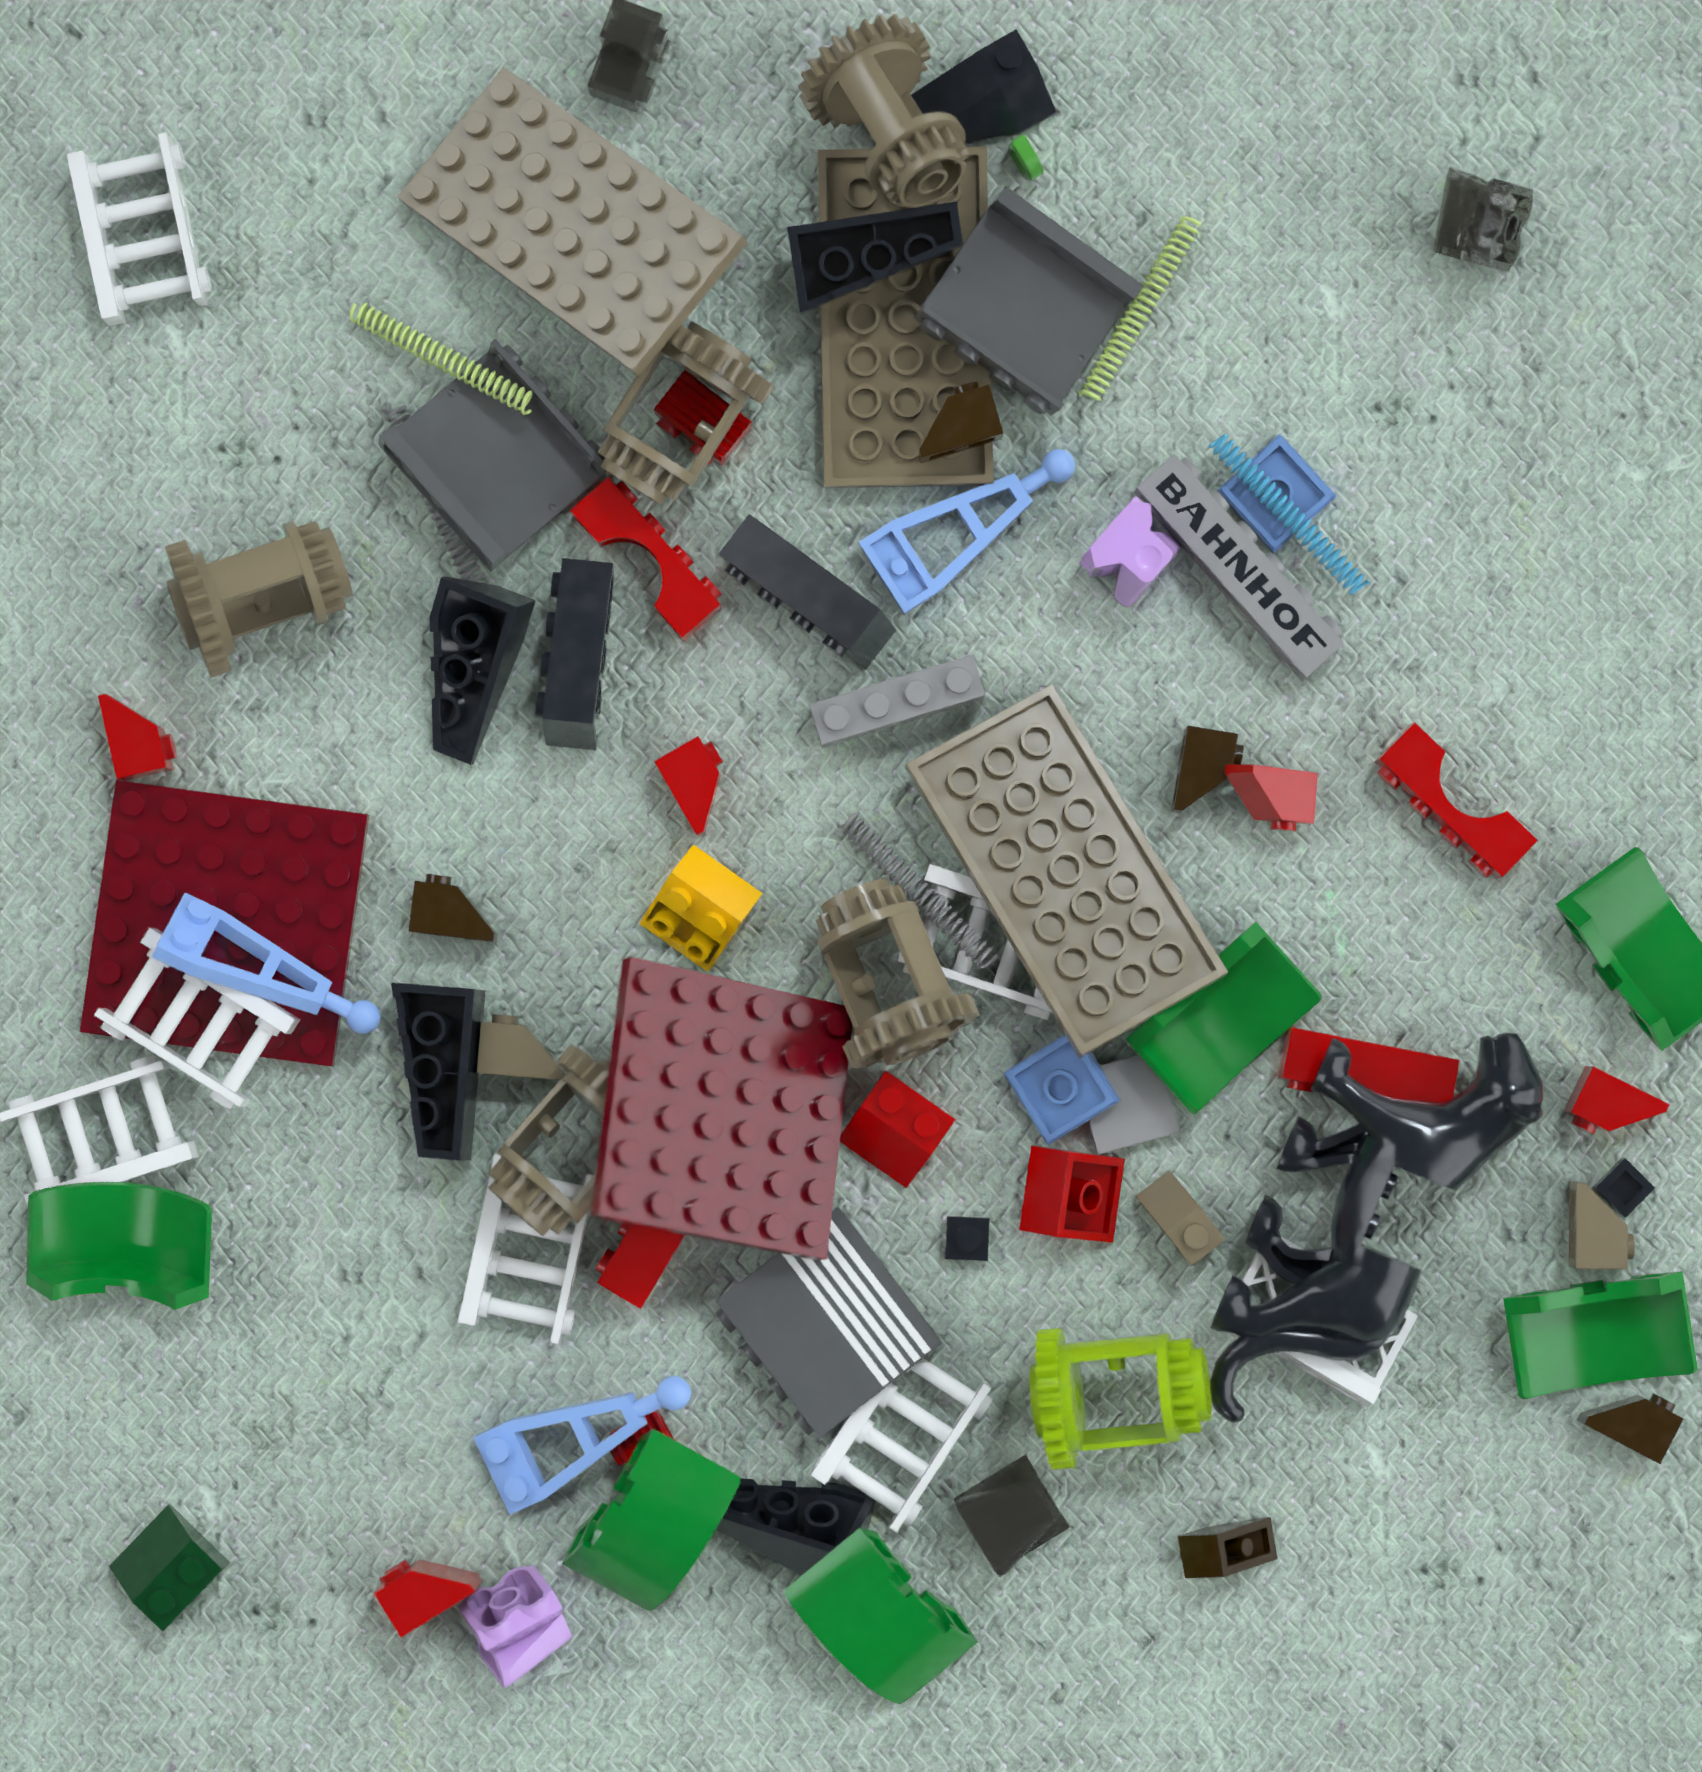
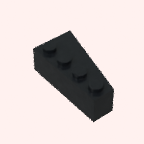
M957 201L787 227L800 315L961 248L963 239Z
M748 514L719 552V556L728 565L724 571L743 586L747 581L751 582L760 589L756 595L776 610L781 605L792 614L789 619L807 633L814 630L824 638L822 643L841 658L844 655L848 656L865 670L896 631L880 608L750 514Z
M562 558L561 572H553L551 597L557 598L556 611H548L546 620V637H552L550 652L543 651L540 676L547 677L545 692L537 693L535 717L542 718L547 746L586 750L597 749L598 735H596L595 714L600 715L602 680H599L600 674L605 672L607 641L604 638L605 634L609 633L614 587L613 563Z
M391 982L393 998L396 1000L398 1013V1032L402 1038L405 1078H408L411 1096L409 1103L418 1157L458 1161L471 1160L479 1075L477 1073L479 1041L486 991Z

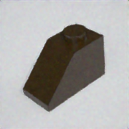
M975 381L953 389L954 395L947 397L919 449L918 456L921 463L1002 440L1004 432L989 384L979 387L978 382Z
M1189 725L1184 728L1171 812L1180 813L1228 779L1225 775V765L1241 764L1244 745L1237 744V733Z
M426 874L425 882L414 881L408 932L497 943V932L464 890L459 886L451 885L452 877Z
M1653 1393L1650 1400L1635 1395L1581 1412L1577 1421L1661 1464L1684 1418L1672 1413L1676 1406L1675 1404Z
M1271 1517L1204 1527L1178 1536L1185 1578L1226 1577L1278 1559Z

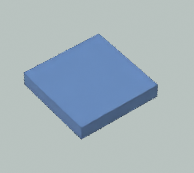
M1281 434L1252 458L1251 464L1247 467L1248 469L1252 465L1258 464V468L1253 475L1260 470H1264V474L1259 481L1266 476H1270V480L1265 487L1272 482H1276V486L1271 493L1278 488H1282V492L1277 499L1282 495H1288L1283 505L1288 501H1293L1289 511L1294 507H1299L1295 517L1300 513H1305L1301 523L1306 519L1314 518L1337 497ZM1237 472L1217 491L1223 496L1238 517L1254 531L1258 539L1274 554L1297 533L1290 534V529L1294 524L1284 528V523L1288 518L1278 522V517L1282 512L1272 515V511L1276 506L1266 509V505L1270 500L1260 503V499L1264 494L1254 497V493L1258 488L1249 491L1248 487L1252 482L1243 485V480L1246 476L1237 479Z
M1065 1034L1004 1072L1005 1077L1047 1145L1052 1144L1121 1101L1093 1053L1091 1052L1079 1059Z

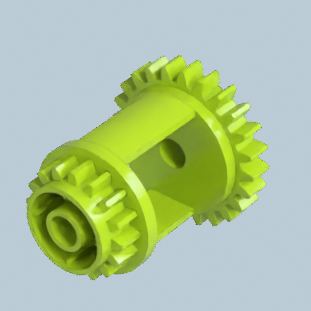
M1060 1328L1038 1330V1333H1036V1364H1031L1029 1372L1030 1400L1037 1436L1039 1438L1042 1437L1043 1442H1045V1453L1048 1455L1049 1465L1051 1464V1469L1075 1468L1078 1451L1181 1442L1182 1434L1201 1432L1202 1422L1212 1420L1211 1388L1206 1354L1203 1347L1194 1348L1192 1338L1172 1340L1169 1333L1065 1343V1335ZM1156 1354L1158 1389L1163 1423L1086 1430L1085 1399L1079 1362L1107 1359L1109 1370L1119 1371L1126 1368L1125 1357Z

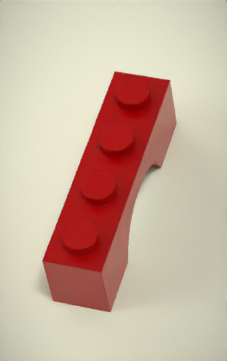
M608 477L573 507L570 512L600 547L613 543H631L644 548L657 560L662 572V588L654 607L685 642L722 609L721 604L717 601L722 593L706 575L701 580L689 569L694 564L693 560L678 544L671 548L664 541L661 535L666 530L650 512L644 517L633 505L638 498L622 480L615 485Z
M1415 722L1410 724L1374 761L1380 767L1377 774L1392 789L1396 790L1400 786L1411 797L1408 804L1422 818L1427 819L1431 816L1442 827L1438 831L1439 834L1451 846L1457 849L1461 845L1473 856L1469 860L1470 864L1485 878L1493 875L1496 879L1504 877L1538 840L1508 811L1492 817L1480 818L1464 814L1456 809L1446 798L1440 782V767L1446 751Z

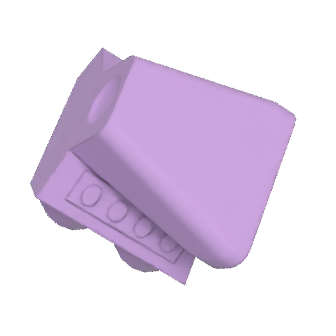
M1137 496L1128 503L1091 545L1079 562L1088 571L1089 577L1108 576L1117 572L1114 598L1124 607H1131L1180 551L1179 542L1170 534L1150 531L1152 527L1151 503H1144Z
M534 1565L517 1567L510 1570L501 1578L499 1584L493 1587L477 1589L473 1594L464 1598L462 1604L458 1606L460 1615L476 1636L480 1657L503 1689L513 1684L572 1638V1634L562 1614L563 1608L552 1588Z

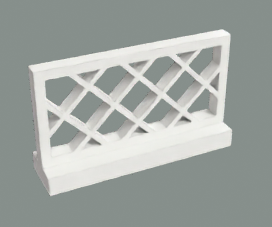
M1282 1237V1240L1289 1247L1302 1249L1299 1246ZM1257 1252L1242 1281L1248 1287L1265 1282L1270 1300L1277 1297L1272 1280L1280 1277L1276 1274L1270 1275L1267 1261ZM1261 1266L1264 1277L1254 1279ZM1407 1310L1397 1334L1388 1337L1385 1342L1392 1341L1386 1354L1383 1345L1377 1351L1381 1364L1374 1377L1360 1370L1357 1361H1349L1350 1363L1343 1360H1332L1300 1352H1276L1273 1354L1361 1405H1372L1381 1391L1380 1386L1418 1315Z

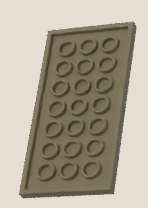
M505 67L499 71L397 196L404 205L637 377L643 373L748 243L741 234Z
M966 147L969 157L964 160L967 167L961 181L949 194L929 204L936 205L957 201L963 244L988 209L987 147ZM873 149L818 150L819 222L916 207H908L904 204L898 206L895 200L890 202L886 195L878 193L872 188L865 175V165ZM960 248L821 306L824 488L981 486L984 484H994L993 442L925 463H921L918 456L919 449L947 397L954 395L953 389L955 387L977 381L979 387L989 384L992 393V380L989 378L990 372L978 363L973 366L960 359L955 354L956 348L943 338L941 341H937L929 337L921 330V323L914 318Z
M1052 684L906 763V771L1079 1059L1227 975V969Z

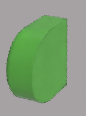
M1023 134L1011 141L1007 151L1022 175L1030 181L1042 175L1044 170L1041 162L1026 136Z

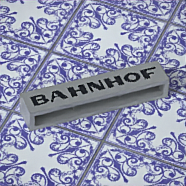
M1175 454L1172 455L1136 487L1134 494L1144 503H1151V513L1179 542L1180 546L1301 681L1305 680L1344 645V642L1339 638L1343 634L1342 630L1329 616L1325 615L1321 618L1311 607L1315 603L1312 596L1300 584L1293 587L1283 575L1286 572V568L1273 553L1269 552L1265 555L1255 544L1258 537L1254 531L1242 520L1237 524L1226 512L1230 506L1223 496L1215 489L1208 492L1198 480L1202 475L1196 466L1186 457L1180 460Z

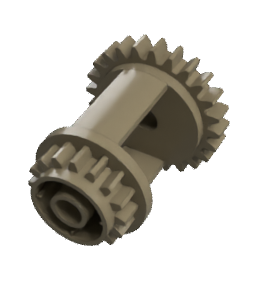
M893 14L886 21L883 15H879L873 24H869L867 19H863L859 29L854 30L853 27L848 26L846 28V35L842 38L836 35L832 36L833 45L818 48L821 57L808 60L812 69L801 73L804 81L798 84V88L801 91L799 97L813 120L819 119L823 126L831 122L834 128L840 124H846L850 127L852 124L864 123L876 143V146L867 158L865 175L872 188L878 193L886 195L890 202L895 200L898 206L904 204L908 207H922L932 204L949 194L959 184L967 167L964 161L969 157L965 146L966 135L956 117L943 112L923 114L910 94L916 84L921 81L919 79L921 73L928 69L924 62L931 58L928 52L930 45L917 23H911L907 16L900 20L897 14Z
M690 321L687 328L681 325L639 377L636 376L603 428V431L608 436L598 450V453L605 457L600 467L660 505L664 503L667 497L676 501L686 484L694 487L747 400L751 398L763 405L775 386L748 368L752 359L722 338L693 321ZM663 357H666L699 380L732 399L716 428L701 420L693 434L705 441L706 444L689 471L620 428Z
M294 521L283 524L285 538L208 564L201 551L192 554L186 539L165 546L174 576L173 579L166 581V585L189 650L199 647L211 678L232 671L228 656L237 653L233 641L234 638L308 613H312L316 624L321 625L328 622V614L346 609L344 599L353 596V591L343 558L330 527L320 530L316 521L298 527Z
M888 879L870 881L848 889L822 904L823 914L816 920L822 935L817 941V945L827 961L854 1027L853 1032L855 1036L843 1046L852 1068L869 1067L877 1062L879 1064L885 1062L886 1065H894L923 1055L950 1041L953 1038L952 1033L959 1031L958 1028L969 1025V1022L976 1020V1017L980 1015L971 993H962L957 996L950 989L919 915L918 906L915 901H907L899 884L892 887ZM893 933L919 997L882 1012L873 992L876 986L875 981L871 975L866 974L856 948Z
M573 1044L556 1060L566 1074L497 1151L501 1159L488 1172L494 1179V1182L488 1189L542 1236L549 1229L558 1235L571 1219L578 1223L592 1208L596 1173L571 1201L521 1157L522 1153L541 1132L549 1138L558 1132L560 1124L553 1118L574 1095L603 1120L610 1062L602 1058L598 1063Z

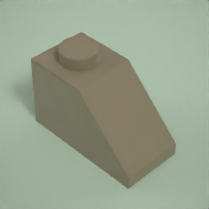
M492 1014V1023L481 1022L477 1073L561 1080L566 1074L527 1025H517L518 1016Z
M1169 1170L1136 1195L1139 1202L1189 1265L1193 1266L1225 1241V1238L1201 1207Z
M1569 1181V1267L1576 1269H1628V1259H1633L1635 1252L1633 1234H1628V1226L1586 1183Z

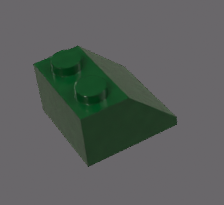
M168 1504L109 1567L132 1603L163 1632L213 1582L230 1562L171 1504Z

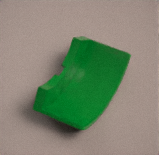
M1639 847L1632 848L1555 904L1575 941L1579 944L1582 943L1596 960L1592 966L1611 992L1616 989L1631 1010L1629 1012L1630 1017L1661 1051L1702 1023V942L1663 889Z
M1257 922L1253 923L1218 954L1228 971L1225 977L1165 1011L1152 1016L1125 1038L1193 1114L1199 1112L1234 1077L1322 999L1321 993Z
M73 1183L33 1191L28 1196L26 1285L51 1301L75 1295L105 1293V1286L129 1287L128 1295L150 1299L164 1304L173 1310L209 1298L212 1209L207 1203L189 1195L161 1187L135 1183Z
M1683 1271L1631 1276V1279L1605 1283L1606 1288H1604L1603 1280L1571 1284L1570 1288L1563 1290L1547 1291V1289L1503 1298L1519 1398L1530 1399L1558 1391L1625 1380L1695 1373L1698 1367Z
M652 1429L640 1436L628 1462L613 1485V1489L619 1491L614 1500L612 1499L609 1506L602 1502L588 1520L579 1526L562 1564L636 1605L652 1611L674 1591L702 1553L740 1485V1477L659 1431Z
M859 1528L785 1589V1596L792 1607L826 1649L864 1685L883 1698L897 1704L908 1700L978 1643L955 1607L945 1604L927 1589L919 1594L907 1583L912 1579L911 1574L894 1556L876 1531Z

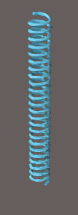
M1228 434L1222 435L1209 445V448L1216 446L1213 450V455L1222 452L1219 456V461L1228 458L1225 462V467L1234 464L1231 468V473L1240 470L1237 474V479L1246 476L1243 480V485L1252 482L1248 487L1249 491L1258 488L1254 493V497L1264 494L1260 499V503L1270 500L1266 505V509L1276 506L1272 511V515L1282 512L1278 517V522L1288 518L1284 523V528L1294 524L1290 529V534L1300 530L1296 535V540L1306 536L1302 541V546L1312 542L1308 547V552L1318 548L1313 554V558H1318L1324 554L1319 560V564H1324L1330 560L1325 566V570H1330L1336 566L1331 572V576H1336L1342 572L1337 578V582L1340 583L1348 578L1343 584V589L1354 584L1349 590V595L1370 584V580L1362 582L1364 574H1359L1355 577L1358 573V568H1353L1349 571L1353 562H1347L1343 565L1347 556H1341L1337 559L1341 549L1331 553L1335 543L1325 547L1329 537L1319 541L1323 531L1313 535L1317 525L1307 529L1311 519H1306L1301 523L1305 513H1300L1295 517L1299 507H1294L1289 511L1293 501H1288L1283 505L1288 495H1282L1277 499L1282 492V488H1278L1271 493L1276 486V482H1272L1265 487L1270 480V476H1266L1259 481L1264 474V470H1260L1253 475L1258 468V464H1254L1247 469L1252 462V458H1248L1241 463L1246 456V452H1242L1235 457L1240 450V446H1236L1229 451L1234 444V440H1230L1223 445L1228 438Z

